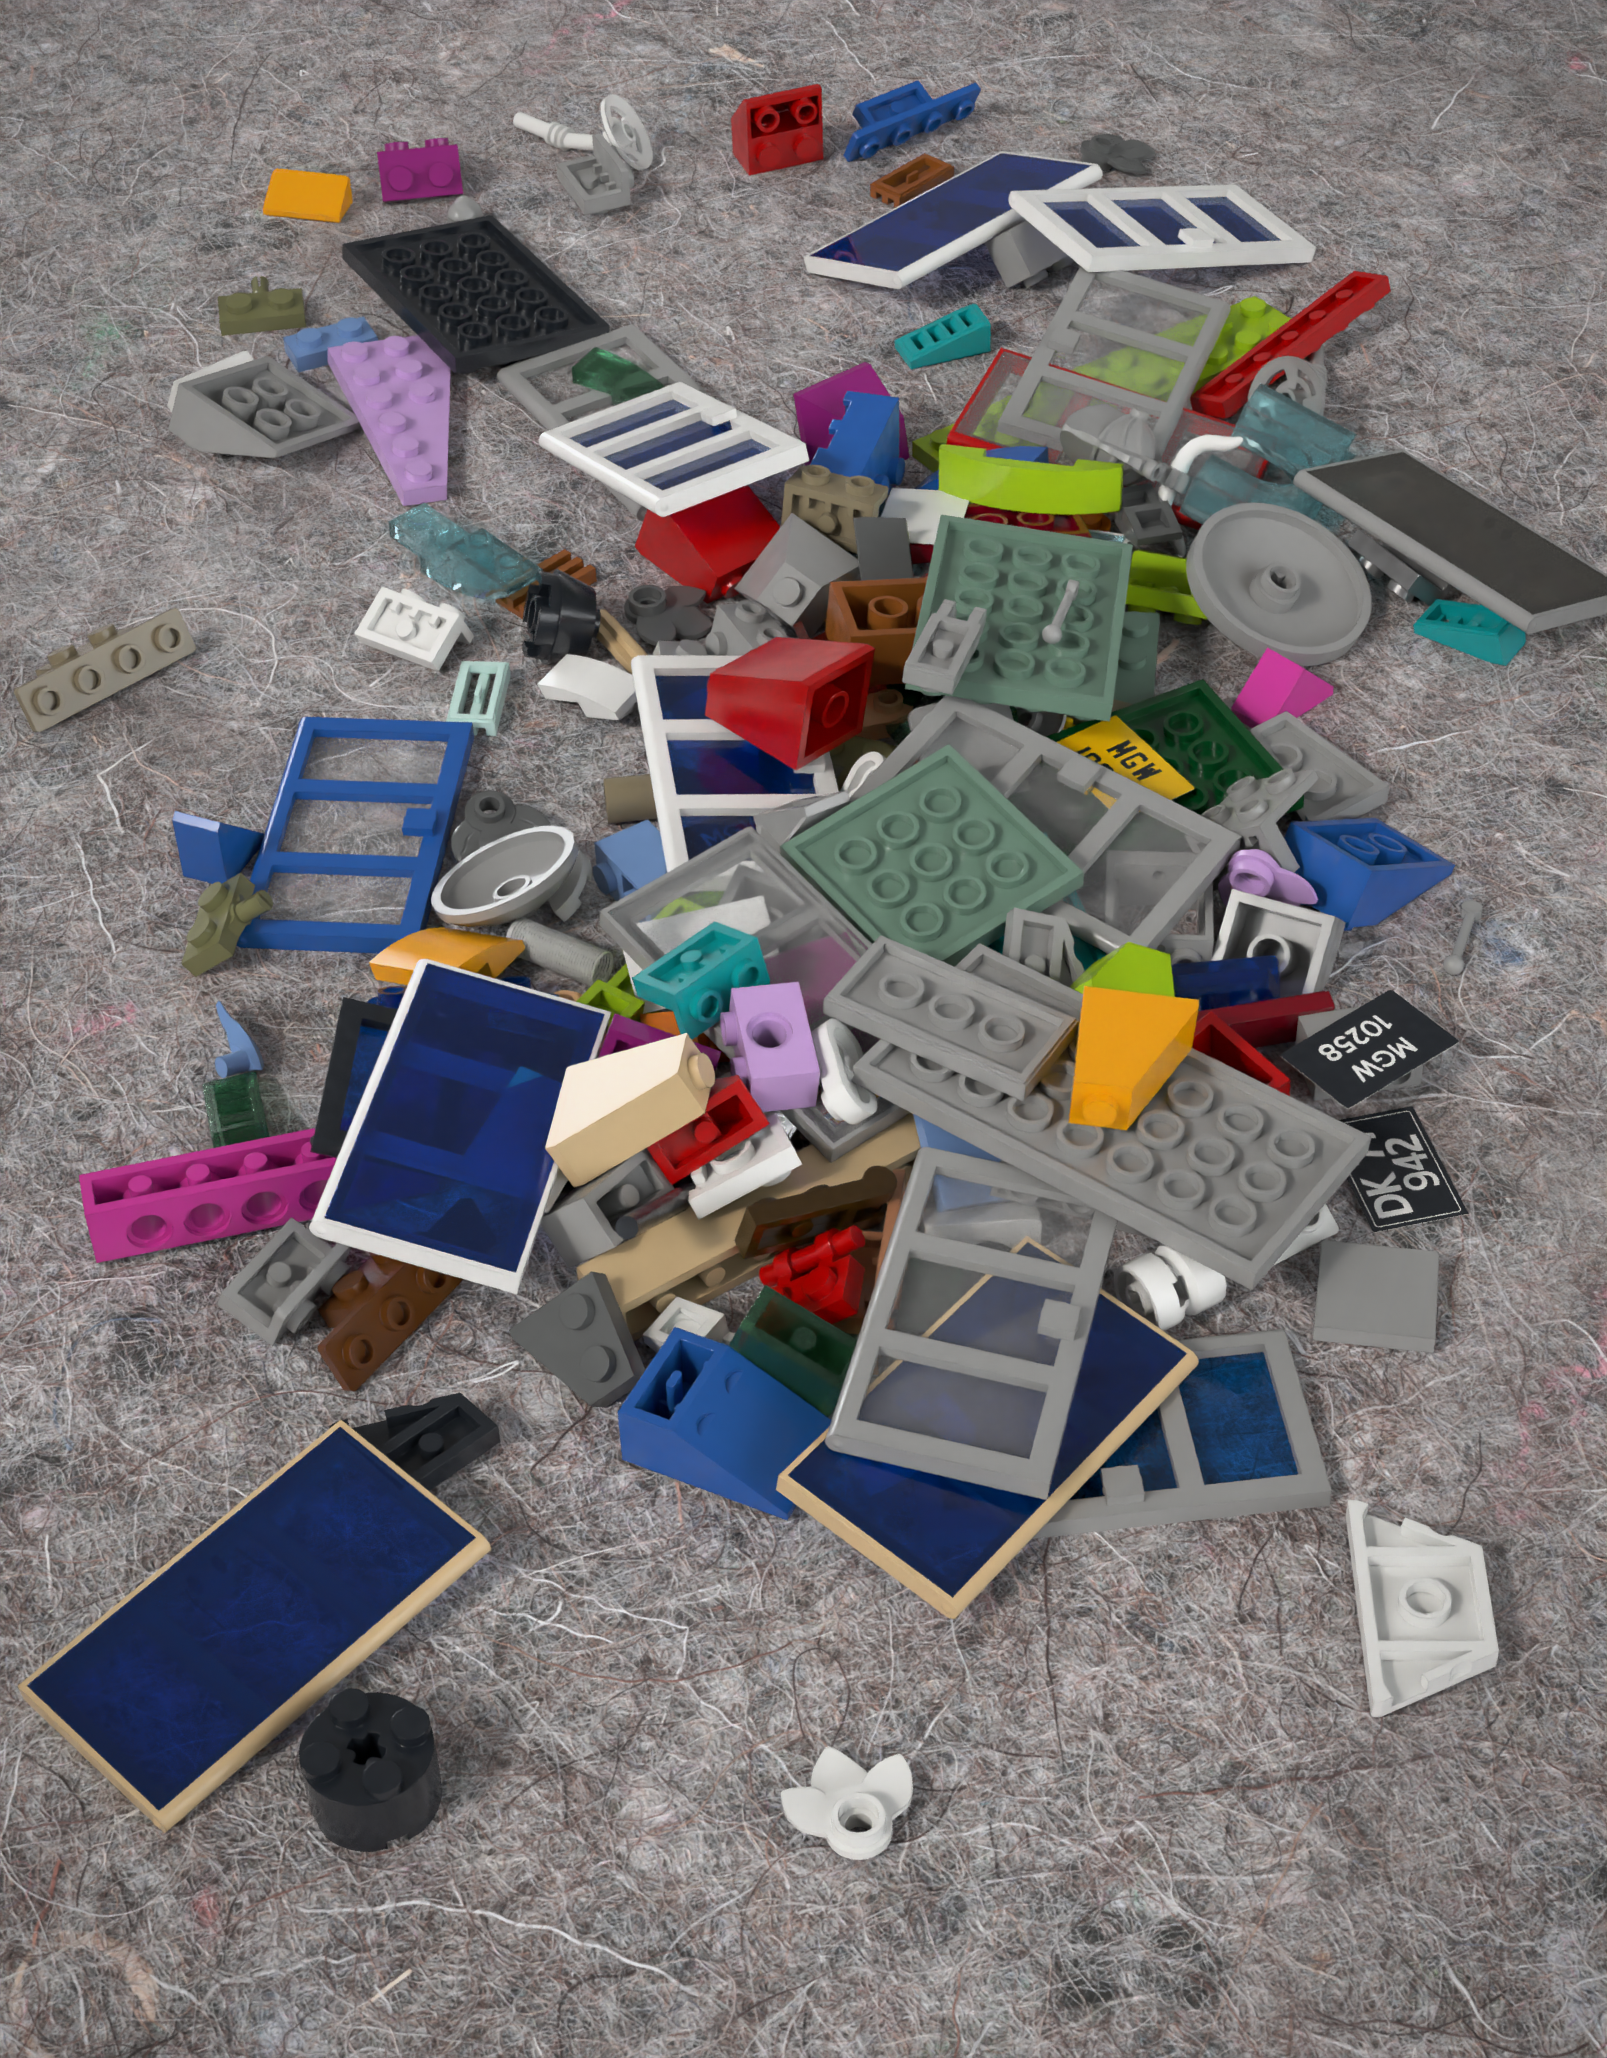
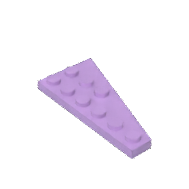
M418 335L409 337L391 336L385 340L365 343L348 342L343 346L328 347V364L402 505L409 506L447 500L451 369Z

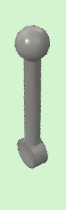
M1069 579L1065 595L1052 623L1042 631V637L1046 643L1056 644L1061 640L1062 630L1060 628L1072 601L1076 600L1079 581Z
M1468 900L1462 904L1461 917L1463 921L1452 954L1443 961V968L1450 975H1457L1464 969L1462 955L1473 922L1480 920L1482 917L1483 906L1477 901Z

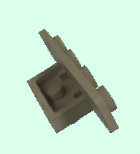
M177 608L168 609L132 628L116 629L114 624H109L89 633L87 637L90 642L75 649L73 644H70L48 654L47 658L50 663L36 669L35 672L38 677L15 688L14 694L31 729L34 732H42L193 653L196 650V645Z

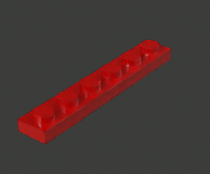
M1359 271L1350 273L1193 393L1190 397L1192 410L1217 419H1226L1234 416L1239 408L1248 402L1251 384L1265 364L1282 356L1304 359L1309 354L1318 351L1323 343L1336 333L1345 330L1349 323L1363 312L1372 309L1376 302L1391 292L1388 276ZM1285 370L1278 373L1270 381L1269 385L1276 381L1282 375L1286 374Z

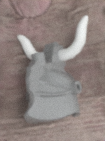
M1108 404L1088 406L1072 413L1064 423L1060 433V442L1063 450L1073 464H1075L1077 459L1123 464V486L1133 485L1147 479L1161 483L1157 493L1159 501L1168 500L1171 508L1178 492L1186 494L1194 478L1187 473L1193 461L1199 455L1208 451L1227 452L1237 448L1243 442V438L1240 436L1226 437L1205 434L1191 439L1179 450L1172 463L1168 464L1162 462L1156 438L1146 423L1150 415L1135 407H1132L1129 414H1125ZM1182 535V539L1168 541L1178 556L1183 558L1186 554L1184 536Z

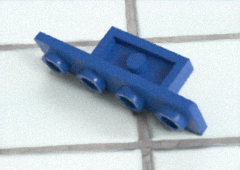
M919 80L859 103L855 106L852 115L862 129L853 132L843 156L848 162L861 157L867 159L875 155L880 149L893 144L899 146L909 140L910 137L924 131L925 133H931L946 122L954 119L957 121L963 120L975 109V102L981 88L977 83H973L932 99Z

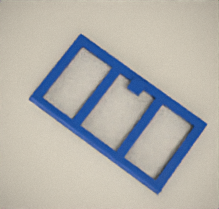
M331 717L301 718L250 881L255 885L252 895L259 890L268 892L273 900L272 910L254 918L244 928L236 946L254 949L379 954L403 937L425 930L432 907V893L438 884L474 741L473 723Z

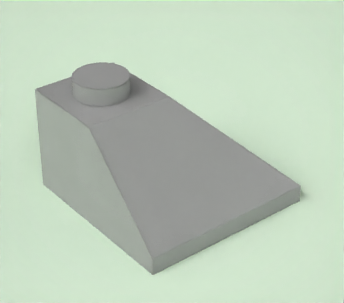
M791 513L735 589L750 601L761 604L772 617L802 639H811L827 618L830 582L855 581L860 574L859 562L854 556Z

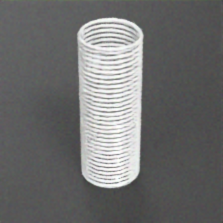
M525 917L517 918L508 929L507 938L523 939V943H525L526 949L518 956L519 958L588 986H592L599 977L600 980L607 982L611 975L614 959L612 953Z

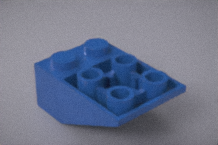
M674 1327L617 1412L622 1460L787 1521L797 1505L776 1490L778 1475L830 1426L832 1421L732 1347Z

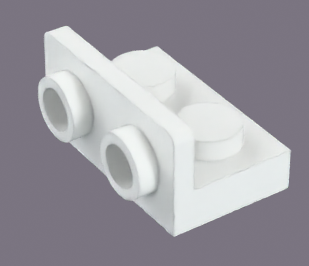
M381 587L354 633L362 644L438 672L456 640L470 645L474 638L473 633L464 622V614L455 607L446 603H441L437 607L426 603L422 597L410 590L402 589L399 593L385 587Z

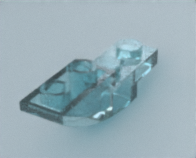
M426 503L414 507L388 522L390 537L419 557L420 571L437 583L467 596L480 599L508 597L537 581L536 571H543L542 568L485 529L481 528L473 533H468Z

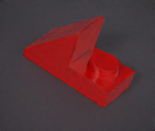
M739 1075L715 1079L714 1085L711 1087L705 1114L647 1147V1150L670 1184L673 1185L770 1123Z

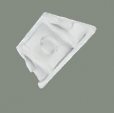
M1348 1500L1346 1522L1371 1717L1385 1716L1496 1667L1499 1648L1482 1546L1454 1535H1440L1429 1526L1405 1518L1402 1525L1398 1526L1367 1514V1503L1359 1500Z

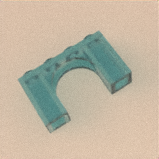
M1260 383L1244 406L1231 437H1242L1241 447L1279 467L1289 477L1292 484H1276L1263 481L1211 454L1194 478L1179 512L1203 525L1209 517L1223 508L1241 503H1266L1297 511L1316 521L1324 504L1294 486V477L1302 469L1354 459L1356 455L1349 452V449L1357 434Z

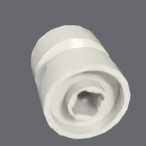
M1164 1244L1158 1247L1155 1255L1145 1253L1118 1266L1114 1272L1113 1281L1117 1299L1163 1331L1181 1323L1185 1314L1188 1316L1196 1315L1222 1302L1226 1296L1227 1287L1224 1275Z

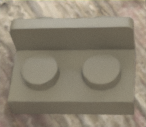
M820 465L801 466L785 483L781 526L790 514L793 513L845 551L857 554L853 519L859 517H878L879 506L888 496V487L876 484L871 478L865 476L847 477L831 473L828 468Z

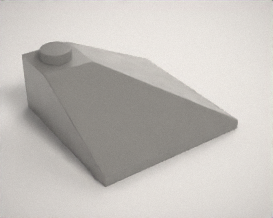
M269 356L179 383L168 430L184 440L187 446L200 452L278 458L361 429L362 427L354 413Z

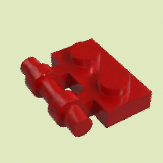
M853 1225L842 1231L832 1228L817 1235L814 1243L800 1250L793 1247L777 1253L774 1256L773 1262L760 1268V1280L765 1287L770 1289L758 1296L750 1339L779 1348L858 1313L865 1268L850 1253L865 1245L864 1234L859 1227Z

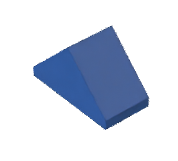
M178 811L174 812L172 819L183 876L211 884L215 882L222 884L239 874L260 849L264 833Z

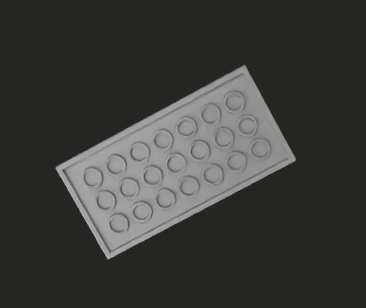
M980 943L955 966L1080 1020L1083 994ZM1078 1033L1025 1101L882 1039L853 1065V1083L1251 1290L1256 1287L1366 1156L1371 1141V1136L1193 1048L1127 1130L1068 1123Z

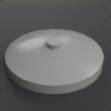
M1266 503L1232 505L1221 509L1209 517L1190 545L1187 554L1186 572L1195 601L1208 620L1223 635L1252 654L1262 657L1268 647L1299 666L1328 663L1350 650L1368 624L1372 607L1371 592L1366 575L1356 557L1330 530L1297 511Z

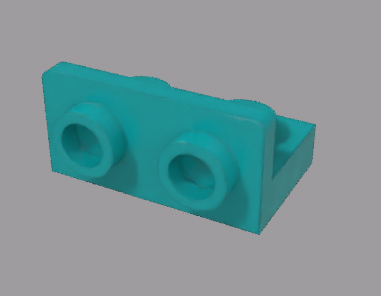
M715 921L632 977L637 996L672 1010L680 1034L687 1033L692 1040L720 1021L722 1012H729L731 988L770 984V977L758 938Z

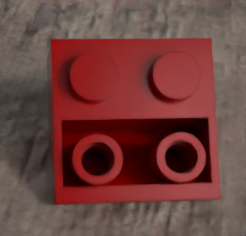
M819 83L743 99L731 117L732 151L749 176L824 160L822 87Z

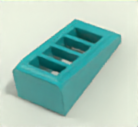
M976 303L971 304L896 339L895 349L910 369L987 353L991 351L990 321Z
M1436 599L1413 625L1415 634L1484 661L1506 666L1526 642L1524 631L1483 605Z

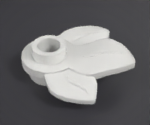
M828 1746L824 1748L812 1772L811 1787H794L783 1790L781 1792L782 1807L788 1821L802 1833L826 1838L830 1847L843 1857L854 1860L869 1859L886 1849L893 1834L892 1821L910 1805L913 1795L912 1774L908 1763L900 1754L882 1760L867 1773L864 1768L848 1756ZM855 1827H863L868 1831L852 1832L849 1830Z

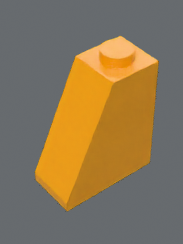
M1084 986L1068 1123L1127 1130L1192 1050L1199 1000Z

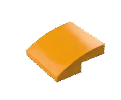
M437 927L412 933L394 942L369 962V965L376 980L408 985L415 966L421 959H429L496 978L526 948L523 940Z

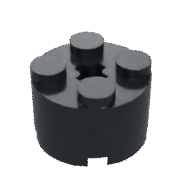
M349 1688L336 1693L331 1698L329 1706L322 1710L305 1730L300 1743L299 1762L308 1804L314 1819L318 1823L319 1829L331 1842L349 1850L375 1852L388 1849L387 1842L408 1834V1840L420 1834L433 1820L441 1803L442 1786L434 1734L429 1715L424 1709L396 1695L380 1692L364 1693L359 1689Z

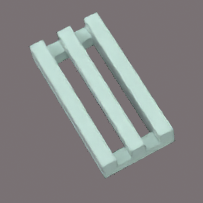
M461 661L446 722H472L474 736H477L479 728H486V736H496L511 677L509 663ZM472 673H480L470 714H463ZM491 674H496L487 713L482 714Z

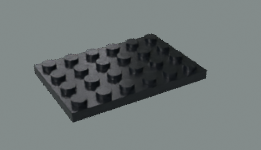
M492 215L342 244V259L455 374H469L477 371L479 368L493 365H511L517 360L544 355L609 333L610 325Z

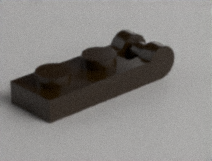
M872 1166L864 1172L860 1180L831 1187L828 1185H817L804 1193L780 1199L775 1197L763 1198L746 1207L734 1241L743 1259H748L813 1243L817 1235L832 1228L840 1231L853 1225L859 1227L861 1231L874 1228L882 1222L885 1216L887 1202L893 1197L897 1187V1178L886 1167Z

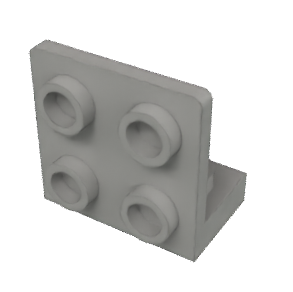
M1284 769L1269 778L1256 780L1254 776H1248L1233 783L1226 791L1228 796L1219 805L1206 810L1201 816L1241 835L1239 851L1250 849L1265 851L1273 857L1280 868L1294 873L1299 868V865L1276 822L1310 789L1319 777L1314 769L1293 772L1292 769ZM1189 835L1184 839L1193 856H1198L1207 846ZM1229 862L1213 880V891L1218 890V883L1221 877L1229 873Z

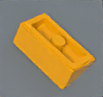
M274 169L263 206V214L339 223L353 203L350 178L346 175Z

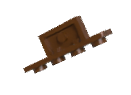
M470 1201L459 1202L427 1235L410 1236L484 1258L496 1245L493 1236ZM369 1252L370 1257L356 1271L345 1275L336 1282L332 1289L333 1294L317 1309L328 1327L334 1328L318 1345L317 1349L342 1389L350 1392L357 1391L464 1279Z

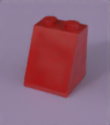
M728 459L722 460L661 490H666L731 465ZM746 485L665 517H661L647 509L635 548L642 556L681 585L704 590L705 597L703 601L709 604L723 596L725 598H732L739 594L735 587L780 529V526L751 488Z
M776 637L710 673V678L707 682L708 694L705 716L797 771L862 732L875 648L863 643Z

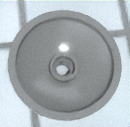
M561 826L533 827L499 838L468 855L443 876L432 893V907L441 920L463 927L497 926L514 922L517 918H529L556 893L571 873L578 855V844L572 832Z

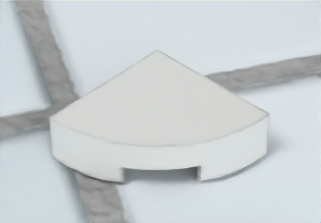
M578 850L571 873L556 893L548 900L553 912L564 922L580 907L582 902L578 898L585 886L586 879L590 881L592 877L591 862L580 850Z

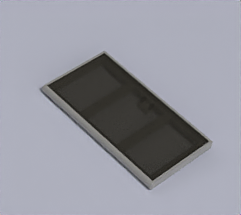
M1403 449L1302 469L1294 477V486L1527 634L1607 614V574Z

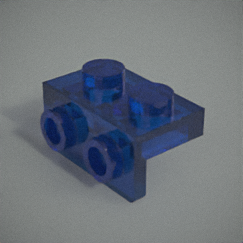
M1274 955L1183 963L1171 966L1175 997L1199 1000L1198 1011L1280 998V964Z

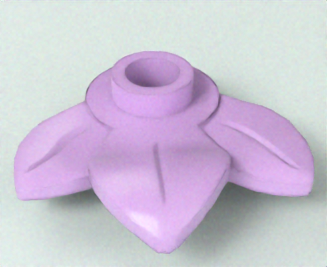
M1259 849L1240 850L1234 853L1228 865L1229 873L1222 876L1218 883V890L1226 907L1232 889L1298 907L1301 906L1300 903L1316 904L1318 900L1314 888L1309 882L1296 873L1280 868L1270 854Z

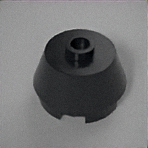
M555 569L553 573L536 571V580L539 585H529L523 612V622H527L528 633H531V641H524L522 643L523 655L528 658L540 659L543 665L559 662L566 654L586 656L592 638H596L598 635L601 621V612L599 609H596L595 589L559 569Z

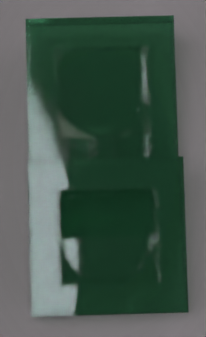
M594 347L572 367L573 383L610 394L612 398L611 407L665 387L652 375L632 362L597 347ZM660 409L639 416L638 418L649 420Z

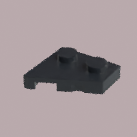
M461 1393L434 1398L428 1403L419 1406L404 1405L384 1410L386 1420L352 1428L428 1491L500 1443L498 1425ZM348 1419L342 1420L349 1426ZM336 1421L335 1423H333L332 1425H330V1426H329V1429H330L333 1425H335L338 1421ZM341 1437L376 1471H378L390 1484H392L400 1493H403L406 1490L393 1478H391L387 1473L380 1469L376 1464H374L370 1459L363 1455L359 1450H357L353 1445H351L348 1441Z

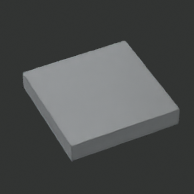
M1321 1240L1313 1340L1433 1353L1436 1339L1439 1252Z

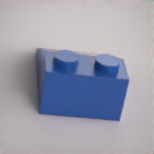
M1377 818L1291 822L1284 837L1299 865V868L1294 873L1310 883L1318 898L1316 904H1300L1313 906L1324 914L1346 922L1344 931H1351L1353 927L1377 925L1452 874L1455 867L1453 863Z

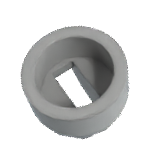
M466 196L456 198L447 212L448 223L483 217L479 204Z

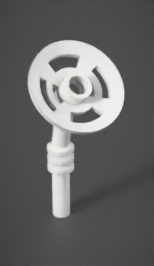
M614 94L606 96L601 102V116L605 129L603 137L610 145L616 147L618 154L630 166L637 170L648 168L653 160V152L649 136L642 121L623 98ZM610 108L618 112L623 117L622 120L612 117ZM518 112L514 116L513 124L515 127L544 138L545 142L550 146L559 148L562 151L570 149L593 151L592 134L575 133L572 128L558 122L547 123L523 112Z

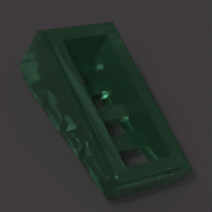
M256 1072L244 1073L202 1084L214 1148L270 1137Z

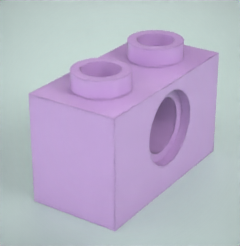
M799 982L731 988L729 1012H722L720 1015L723 1044L725 1047L733 1046L735 1057L730 1060L731 1076H740L763 1112L816 1107L820 1069Z

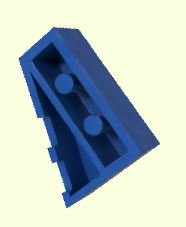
M847 391L843 399L845 415L842 420H832L828 430L829 434L834 436L827 449L818 448L810 465L824 466L831 473L847 477H869L876 484L887 486L889 496L891 489L902 483L905 473V461L899 457V397Z

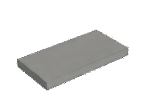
M881 935L828 993L823 1003V1014L1022 1101H1025L1076 1037L1079 1026V1019Z

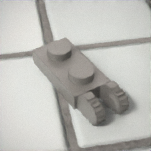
M944 599L937 613L931 614L904 666L902 682L919 686L927 692H943L952 695L979 644L986 623L987 610L975 607L967 621L956 619V602Z

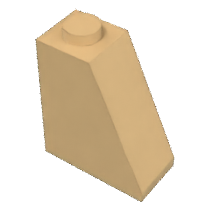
M684 1033L567 1067L545 1149L573 1187L588 1183L705 1114L710 1090L715 1082V1073L711 1060L706 1054L701 1053L690 1036Z

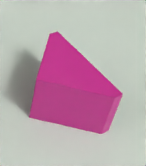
M1267 647L1232 705L1231 711L1242 723L1251 728L1285 711L1298 718L1333 695L1334 687Z

